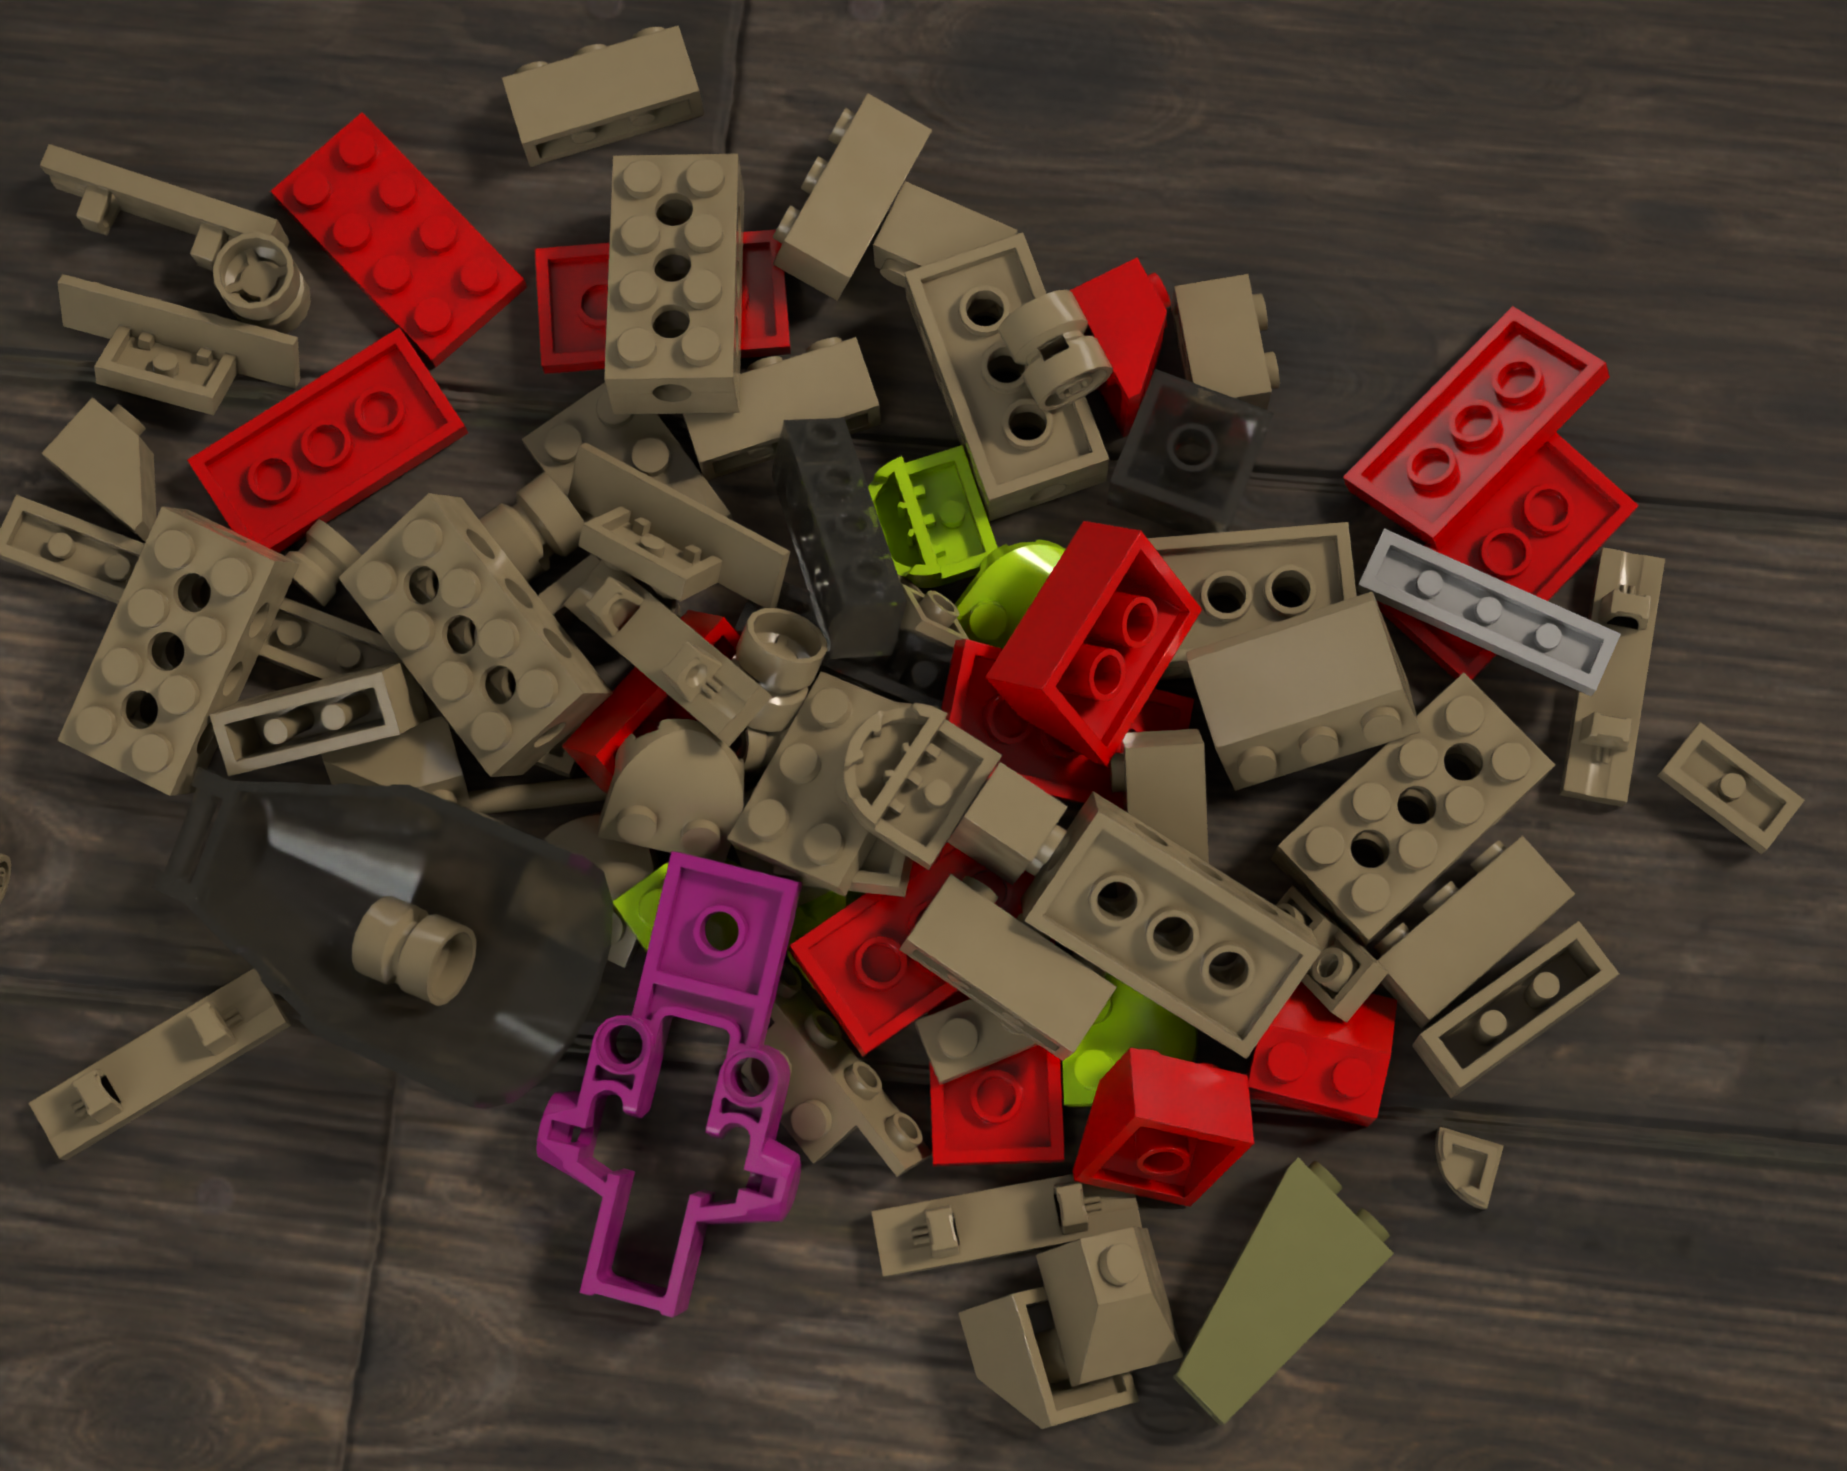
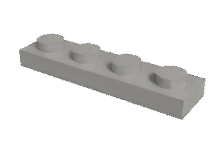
M1385 528L1356 589L1361 594L1373 592L1375 599L1383 604L1589 696H1592L1596 691L1621 635L1614 630Z

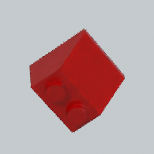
M1138 257L1069 290L1073 293L1088 321V327L1084 332V336L1097 338L1113 368L1111 376L1097 390L1123 438L1135 432L1161 353L1164 329L1167 328L1166 308L1171 306L1168 292L1160 277L1155 272L1147 275Z
M1301 981L1250 1054L1246 1072L1250 1098L1366 1127L1370 1126L1378 1116L1390 1062L1397 1000L1370 994L1349 1021L1345 1022L1331 1013Z
M1130 1047L1099 1081L1073 1168L1074 1181L1191 1207L1254 1144L1248 1076L1220 1069L1218 1066L1210 1063H1194L1164 1056L1155 1050Z

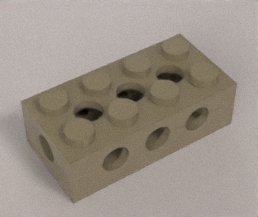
M738 154L613 156L604 377L613 414L739 413L744 188Z
M1022 232L904 272L908 305L959 443L964 447L988 521L1106 482L1109 457L1086 396L1057 409L1045 411L1039 409L1023 379V373L1028 366L1014 362L999 334V326L1007 316L1027 302L1046 294L1024 233ZM980 316H989L998 322L991 326H979L973 323L972 320ZM1008 371L1018 375L1020 378L1011 383H1001L992 377L999 372ZM1023 427H1030L1036 429L1042 435L1034 440H1022L1017 438L1013 432Z
M428 493L338 577L490 777L523 775L613 694L608 685L462 497ZM439 580V589L437 592V583ZM475 629H477V640H476V643H475V638H474ZM513 677H515L516 689L514 693L512 690Z
M162 506L57 741L169 796L197 793L218 746L209 715L238 702L300 563L188 509ZM205 580H207L211 590L210 600L206 606L202 604L200 599V589ZM179 638L184 646V657L180 664L177 662L174 654L175 644ZM152 697L155 698L158 705V715L155 721L152 720L149 714V703Z
M1348 522L1147 538L1202 608L1201 613L1160 680L1193 678L1186 657V652L1357 596ZM1281 590L1291 591L1300 598L1302 605L1294 608L1282 606L1275 600L1273 593ZM1215 596H1227L1237 603L1239 609L1232 613H1222L1211 606L1209 599Z
M1465 673L1461 674L1417 715L1420 728L1419 733L1388 742L1277 846L1271 858L1309 899L1337 922L1363 948L1376 938L1527 796L1555 766ZM1458 759L1464 762L1470 769L1472 779L1461 781L1450 776L1445 769L1444 760ZM1411 801L1418 804L1426 815V823L1412 824L1404 820L1398 811L1397 803ZM1367 844L1373 847L1380 857V866L1366 868L1359 865L1351 854V846Z
M1094 791L1067 829L1065 836L1052 856L1042 866L1021 897L1025 922L1246 1059L1322 952L1310 927ZM1112 882H1123L1130 886L1125 894L1117 898H1105L1099 895L1101 889ZM1179 917L1184 919L1183 924L1175 931L1159 932L1155 930L1157 924L1165 918ZM1235 952L1239 954L1229 965L1214 966L1210 964L1220 953Z

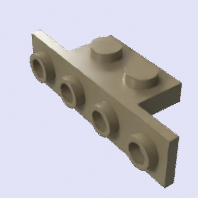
M62 274L57 282L63 326L110 339L94 366L96 384L214 415L237 373L294 389L297 388L300 382L298 337Z
M588 443L578 446L568 499L573 505L596 516V518L583 523L579 547L601 558L606 566L614 570L625 571L649 584L657 594L669 599H676L681 602L719 583L764 608L777 607L790 555L789 550Z
M784 962L771 1013V1018L775 1023L767 1030L764 1042L765 1045L779 1050L787 1059L790 1068V1082L780 1122L813 1164L825 1158L857 1128L860 1129L897 1177L924 1162L933 1152L923 1141L922 1132L916 1122L898 1110L883 1091L882 1083L877 1073L868 1064L856 1057L842 1039L841 1030L835 1020L827 1013L818 1009L803 990L802 982L797 972ZM749 1058L744 1063L741 1072L758 1094H761L769 1084V1071L762 1061L756 1058Z

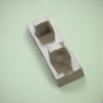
M52 144L48 145L40 163V167L44 173L49 174L51 182L56 189L82 197L76 216L80 219L85 229L107 236L121 210L196 235L190 254L196 261L197 266L213 271L218 252L228 241L240 234L261 232L273 235L284 243L287 248L290 243L277 219Z
M1602 547L1598 553L1588 619L1621 635L1594 694L1589 696L1576 690L1559 793L1561 796L1623 807L1627 803L1664 571V558L1632 554ZM1618 616L1636 619L1638 629L1607 624V622Z
M602 560L592 570L586 582L577 588L563 604L728 746L735 741L772 697L756 681L624 571L614 570L606 566Z
M253 968L29 1102V1105L44 1129L59 1159L66 1161L290 1027L291 1024L261 972ZM108 1078L121 1103L108 1094L101 1083L102 1080Z
M1073 1174L871 1211L883 1278L1065 1245L1078 1239L1130 1227L1142 1228L1136 1195L1075 1182ZM1054 1194L1057 1196L1060 1205L1061 1226L1059 1225ZM952 1213H954L959 1245L957 1243V1238L953 1227Z

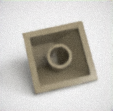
M1130 1227L1090 1236L1036 1255L1071 1386L1184 1357L1148 1228Z
M1044 1286L1014 1293L958 1313L977 1378L1041 1429L1139 1401L1131 1371L1071 1386Z

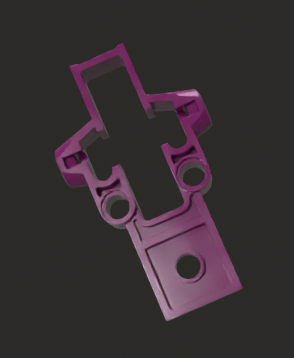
M671 851L633 1013L611 1017L598 1027L593 1037L581 1091H556L544 1109L538 1128L537 1157L602 1196L580 1293L590 1296L594 1294L603 1295L659 1310L661 1315L674 1318L688 1309L708 1224L783 1222L788 1215L799 1185L801 1158L798 1153L777 1142L776 1136L789 1087L790 1068L787 1059L781 1052L769 1045H765L764 1042L803 882L678 851ZM719 912L730 914L736 920L739 928L735 944L727 950L714 948L708 942L705 935L708 920ZM676 1016L723 1028L730 1035L726 1058L718 1076L706 1133L711 1137L724 1139L733 1128L742 1127L747 1129L750 1136V1145L744 1170L750 1171L747 1185L738 1190L737 1199L713 1202L715 1192L705 1189L690 1195L668 1288L614 1274L612 1266L635 1171L623 1168L613 1172L595 1159L593 1154L608 1095H618L623 1103V1111L630 1116L642 1118L649 1112L673 1017ZM626 1025L635 1028L643 1042L642 1051L634 1062L624 1059L616 1046L617 1036ZM749 1058H756L762 1061L769 1071V1084L761 1094L749 1091L741 1079L742 1067ZM574 1127H581L578 1140L572 1142Z

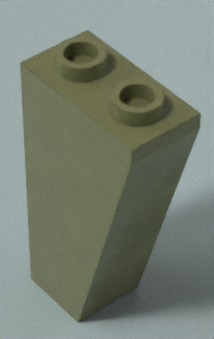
M1298 1157L1283 1172L1173 1376L1219 1425H1224L1394 1254L1384 1244L1390 1237L1386 1229L1363 1208L1354 1214L1336 1196L1342 1190L1340 1183L1317 1161H1313L1307 1166Z

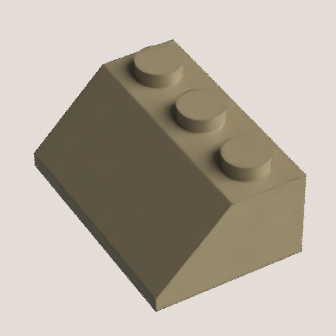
M1368 592L1186 652L1187 662L1215 749L1235 791L1420 732L1406 674L1373 592Z

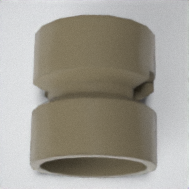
M261 232L244 233L228 241L218 252L213 266L214 284L237 321L287 334L296 329L305 319L311 303L310 289L284 243L273 235Z
M1067 289L1056 290L1027 302L1007 316L999 326V334L1014 362L1028 366L1023 373V379L1038 408L1044 411L1057 409L1083 398L1106 382L1113 370L1097 338L1084 336V332L1088 327V321L1073 293Z
M542 472L516 491V504L510 507L500 503L479 518L480 522L528 584L550 569L549 557L551 555L557 554L566 557L579 548L583 523H585L570 500L546 472Z
M763 608L753 612L747 620L736 646V654L731 661L772 696L747 725L750 728L765 732H779L790 728L809 693L808 686L811 685L827 652V642L820 629L808 619L794 612L779 608Z
M392 895L382 897L372 904L357 928L352 945V962L356 971L386 985L397 983L402 991L436 1006L447 1004L458 994L472 970L476 955V937L472 929L438 914L429 915L428 911Z

